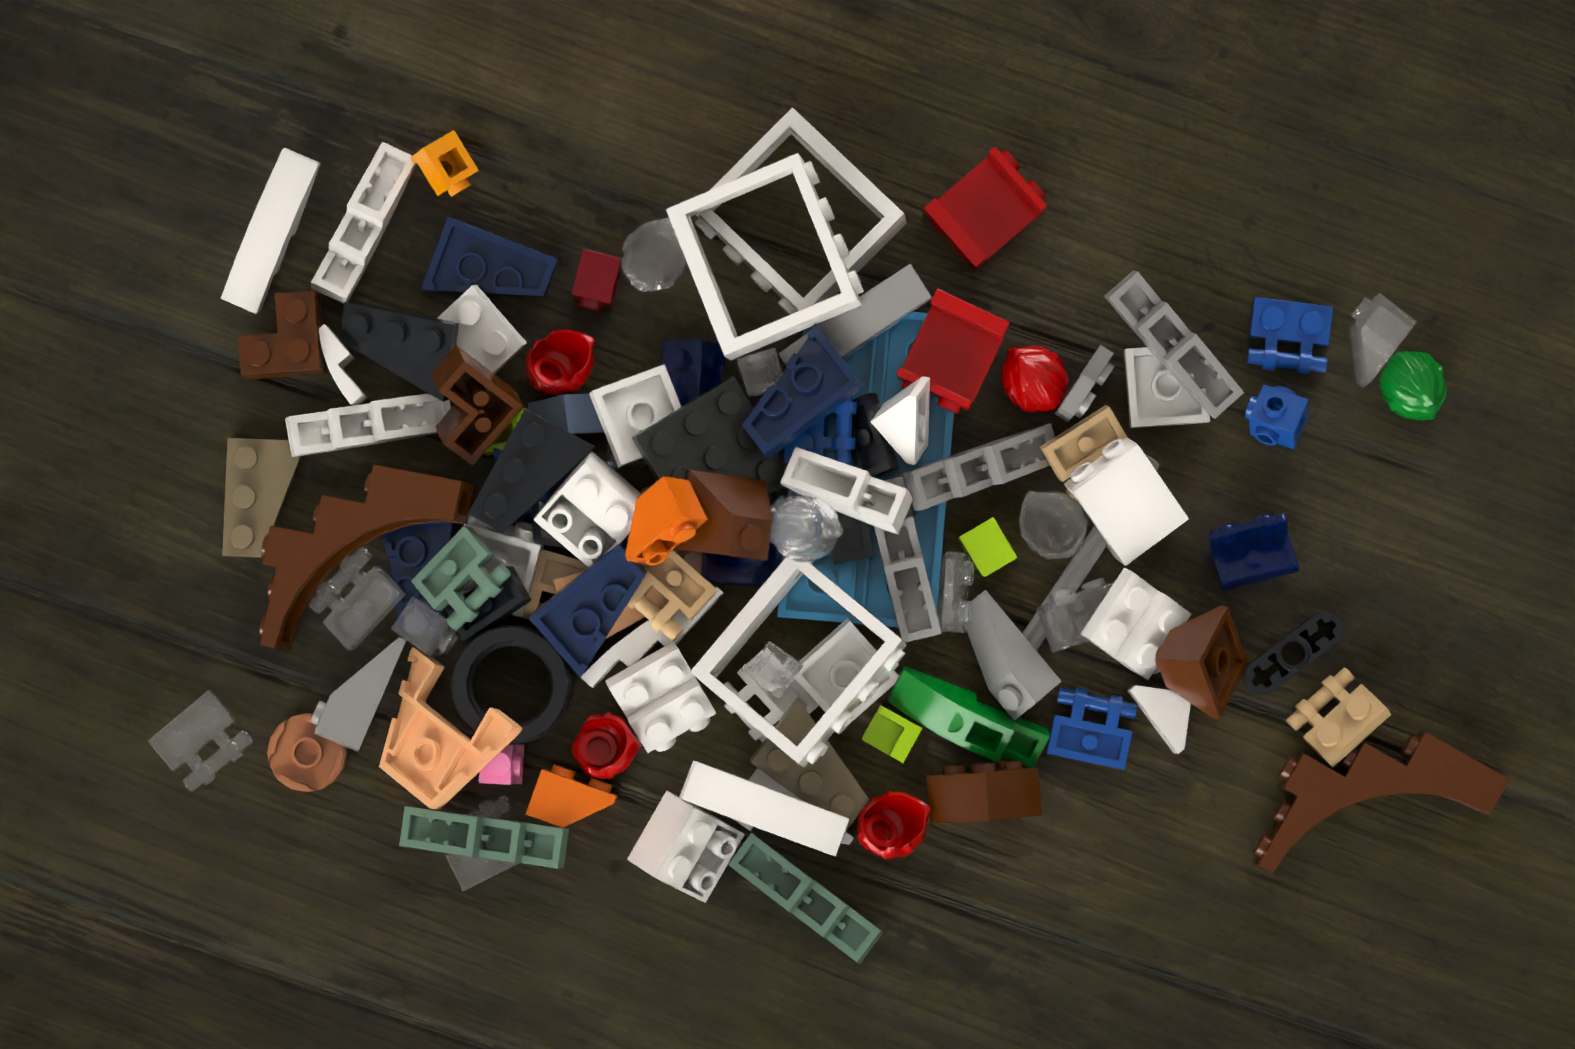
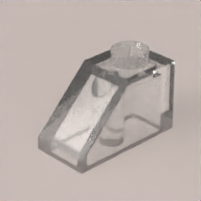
M1380 293L1373 297L1372 300L1364 297L1351 314L1356 319L1349 328L1356 383L1362 388L1370 384L1417 323V321Z

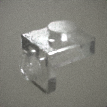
M414 596L411 597L391 628L392 631L428 656L439 657L442 653H448L458 639L456 630L447 624V618Z

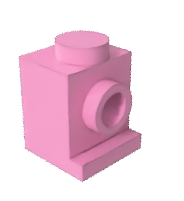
M508 744L479 772V783L522 784L525 745Z

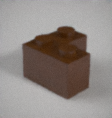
M314 290L275 294L277 333L238 336L241 376L247 380L327 374L326 361L319 337V328L323 326L321 296Z
M456 345L431 374L438 391L455 403L435 427L442 443L473 466L524 408V405L515 389Z
M1022 761L998 762V770L995 769V763L971 765L972 772H966L965 765L942 766V774L926 776L928 805L931 807L929 813L930 823L982 822L1042 815L1038 767L1022 768Z

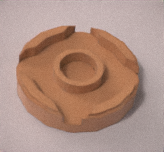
M311 713L292 716L279 724L270 737L267 750L268 761L277 780L288 788L301 792L321 790L335 782L345 768L348 754L347 747L314 734L317 725L310 722L313 716Z

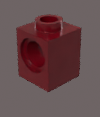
M583 249L571 293L574 299L580 300L579 307L596 312H601L603 306L612 308L623 267L622 258Z

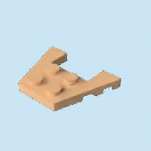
M412 647L407 660L412 662L407 681L402 680L399 695L403 698L398 717L391 720L379 767L427 807L440 810L521 732L522 727L501 710L490 707L472 739H470L426 704L427 697L445 667L423 649Z

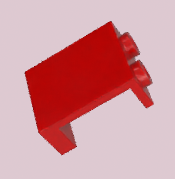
M996 147L992 148L982 162L938 200L935 198L925 206L922 213L973 272L1041 215L1047 207L1043 201L1046 198V194L1032 179L1027 183L1017 172L1021 167L1016 159L1007 150L1001 153Z
M937 288L930 302L931 308L902 368L899 367L896 376L897 379L903 381L902 389H905L922 376L929 377L930 394L939 398L938 406L955 414H958L960 409L969 412L1009 329V322Z

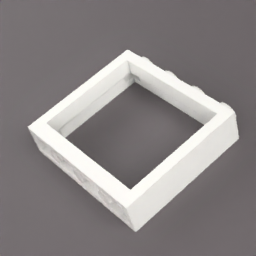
M792 107L710 190L754 172L792 135L881 219L849 252L850 255L843 258L848 271L856 270L858 273L907 223L905 214ZM721 204L696 214L699 219L695 224L710 239L717 235L726 244L722 249L724 253L738 266L744 261L754 271L750 275L752 280L766 293L772 288L782 298L778 302L779 306L789 315L829 299L840 291L833 270H831L803 298L714 213Z
M798 153L666 209L723 354L729 360L738 358L862 305L858 294L864 292L856 270L848 271L843 259L850 255L841 233L834 236L829 221L835 219L826 197L819 199L814 185L820 183L819 177L815 172L812 162L805 163ZM793 173L841 294L738 337L691 216Z
M792 550L690 672L794 761L805 767L809 762L813 765L819 756L824 755L828 749L825 742L835 731L840 734L854 718V715L850 712L860 700L866 703L876 693L880 686L876 681L886 669L892 672L899 665L898 662L905 655L902 650L906 647V644L796 551ZM804 574L885 642L801 743L796 746L720 682L717 676Z

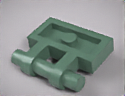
M463 526L411 582L434 610L442 611L448 604L451 605L455 611L446 619V622L452 629L457 631L466 621L470 623L479 615L478 609L490 596L494 598L503 590L502 584L511 576V573L502 564H499L489 573L484 566L495 555L471 527ZM474 579L479 586L465 598L460 591Z

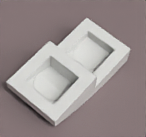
M324 324L319 328V337L328 369L348 402L352 406L360 405L367 399V396L343 369L355 357L334 332Z

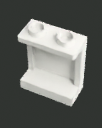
M1129 438L1117 439L1109 443L1102 450V456L1091 464L1087 462L1078 466L1070 474L1071 479L1064 484L1068 491L1076 497L1108 543L1107 548L1114 558L1125 566L1189 519L1142 449Z

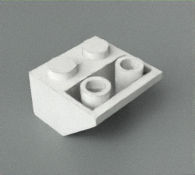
M590 451L564 480L533 520L587 567H590L623 541L630 533L636 499L642 494L593 451Z
M666 790L627 860L654 878L706 903L745 834Z

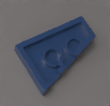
M449 216L445 222L421 290L465 292L472 285H477L483 293L546 296L559 258Z
M816 324L807 334L808 339L798 353H794L786 363L787 368L774 386L768 388L742 424L767 459L771 458L863 388L862 383Z
M435 522L410 525L384 534L386 540L384 546L386 557L390 561L393 577L391 584L400 630L437 635L443 634L446 609L444 608L442 611L434 610L411 580L453 538L456 532V524Z
M622 541L541 605L529 617L532 623L580 678L647 573L640 563L628 562L625 556L627 547Z

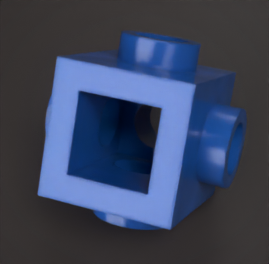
M1264 384L1259 396H1252L1246 409L1245 418L1249 419L1250 435H1253L1258 441L1266 445L1273 446L1279 444L1295 449L1309 417V399L1297 396L1295 392L1286 387L1276 386L1274 388Z

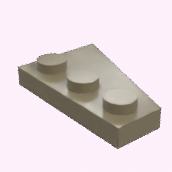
M227 438L222 556L263 558L261 551L262 542L269 533L270 526L276 527L281 515L280 511L288 490L291 489L296 476L295 472L301 456H291L289 440Z
M797 697L775 728L798 746L816 723ZM766 738L751 757L750 762L803 801L849 818L845 830L847 831L860 814V810L869 802V797L829 741L825 742L828 749L823 756H819L813 765L809 762L805 767H802L770 739Z

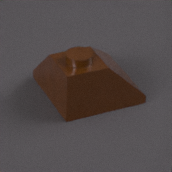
M687 470L686 480L690 481L708 520L695 530L696 533L691 539L681 542L677 549L767 560L772 516L765 480Z
M1222 605L1171 629L1162 646L1157 649L1155 656L1156 666L1161 672L1166 687L1210 717L1220 719L1248 664L1229 608Z

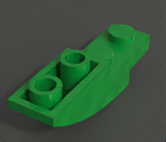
M906 666L903 667L888 696V702L919 724L945 739L995 762H998L1002 756L1013 761H1022L1023 765L1033 768L1050 738L1048 728L1020 717L1013 720L1007 712L978 702L976 693Z

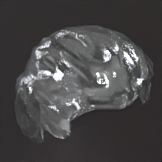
M669 218L658 219L640 225L632 233L628 234L622 246L624 255L621 267L624 275H626V278L630 280V283L636 289L642 292H653L658 289L673 287L675 281L682 275L687 263Z
M1028 491L1019 516L1021 536L1028 543L1032 551H1036L1040 556H1044L1045 559H1067L1068 557H1073L1083 546L1088 520L1084 516L1082 506L1077 500L1061 491Z
M801 495L795 498H788L772 516L771 538L774 539L781 555L791 558L796 562L813 563L815 560L825 557L834 548L837 539L843 532L834 509L823 500L817 499L816 496Z

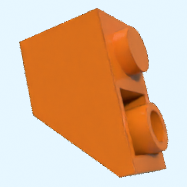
M663 476L636 499L625 552L628 562L642 563L649 566L663 562L668 558L670 551L681 542L691 539L696 533L695 530L708 520L689 480Z
M553 764L551 771L541 769L526 815L564 828L616 803L619 795L611 792L613 785L590 777L589 783L586 784L573 779L575 771Z

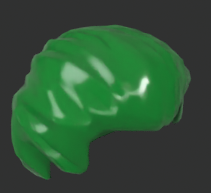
M1405 350L1396 352L1390 356L1380 375L1379 387L1382 391L1381 396L1388 404L1391 412H1395L1403 418L1433 420L1446 397L1447 388L1444 370L1426 352Z

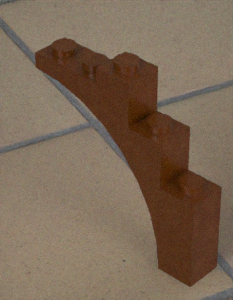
M373 464L372 473L367 476L364 492L367 496L365 503L321 495L320 504L316 506L313 513V525L315 526L313 534L270 526L269 533L262 542V564L276 567V571L268 585V597L270 600L267 614L263 616L260 623L259 632L262 637L260 645L290 651L298 623L314 592L338 564L354 550L371 540L410 525L435 522L467 525L469 519L468 512L471 509L475 485Z
M1419 732L1416 737L1411 735L1407 739L1400 752V755L1404 757L1402 763L1367 743L1361 742L1340 761L1339 766L1344 768L1341 774L1304 753H1298L1295 759L1291 756L1287 758L1278 774V777L1283 779L1279 788L1292 794L1289 801L1284 798L1277 807L1272 818L1277 823L1271 834L1264 833L1256 844L1253 854L1258 857L1254 864L1267 872L1273 873L1290 848L1313 826L1340 809L1369 798L1399 793L1429 794L1457 801L1481 813L1491 814L1510 779L1428 732Z

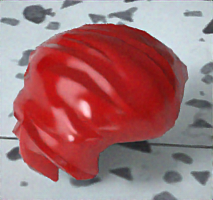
M568 329L552 330L545 339L536 340L533 348H530L529 354L526 357V380L537 391L545 394L560 396L570 392H577L591 375L594 367V338Z
M1033 345L1008 349V354L1000 374L1003 392L1015 406L1020 407L1024 412H1047L1056 409L1061 405V401L1064 400L1070 380L1067 372L1064 370L1063 360L1055 351L1051 352L1043 346Z
M607 712L606 714L590 715L585 720L573 741L571 753L588 777L612 779L630 766L641 747V742L634 734L627 720L614 715L613 712Z
M888 791L881 796L871 799V802L864 805V809L860 810L858 828L856 829L859 843L866 850L887 860L895 857H905L912 853L925 838L931 807L906 792Z

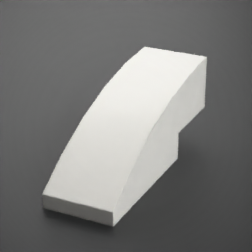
M795 447L780 482L783 486L824 506L897 535L913 501L911 494L906 488L871 477L868 471Z

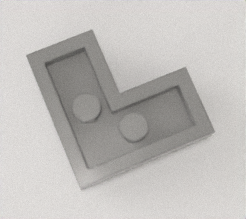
M1102 345L1098 347L1055 412V415L1066 422L1074 415L1079 419L1084 415L1096 397L1090 390L1095 383L1102 386L1114 368L1109 363L1114 354Z

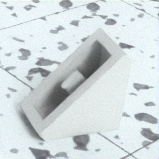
M922 376L884 402L871 420L874 427L907 464L911 465L917 463L928 446L929 377Z
M1133 685L1126 691L1172 752L1179 754L1185 749L1191 703L1172 690Z

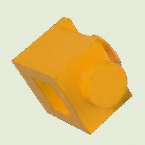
M454 130L425 146L410 157L414 164L417 163L437 196L448 191L449 195L453 197L471 186L468 178L479 171Z

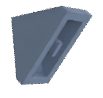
M589 394L560 395L528 403L529 411L577 437L604 433Z

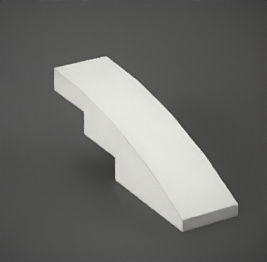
M384 142L381 143L347 204L345 216L329 242V251L311 281L312 289L343 304L349 301L389 224L416 166L410 158L412 155Z
M287 148L282 149L249 223L221 299L255 314L262 310L273 276L279 272L290 238L297 231L321 163Z
M428 393L371 401L368 404L332 408L323 412L288 416L285 418L291 456L297 457L436 434L438 432L435 426L451 409L450 400L442 402Z
M715 587L718 590L716 595L692 621L681 611L674 616L673 621L683 629L682 633L674 640L676 645L724 594L718 587ZM648 620L612 646L581 678L590 687L595 688L620 660L630 667L642 660L658 641L664 646L673 641L663 632L658 634L649 626L651 621Z
M694 760L679 797L690 803L835 857L849 822L847 817Z

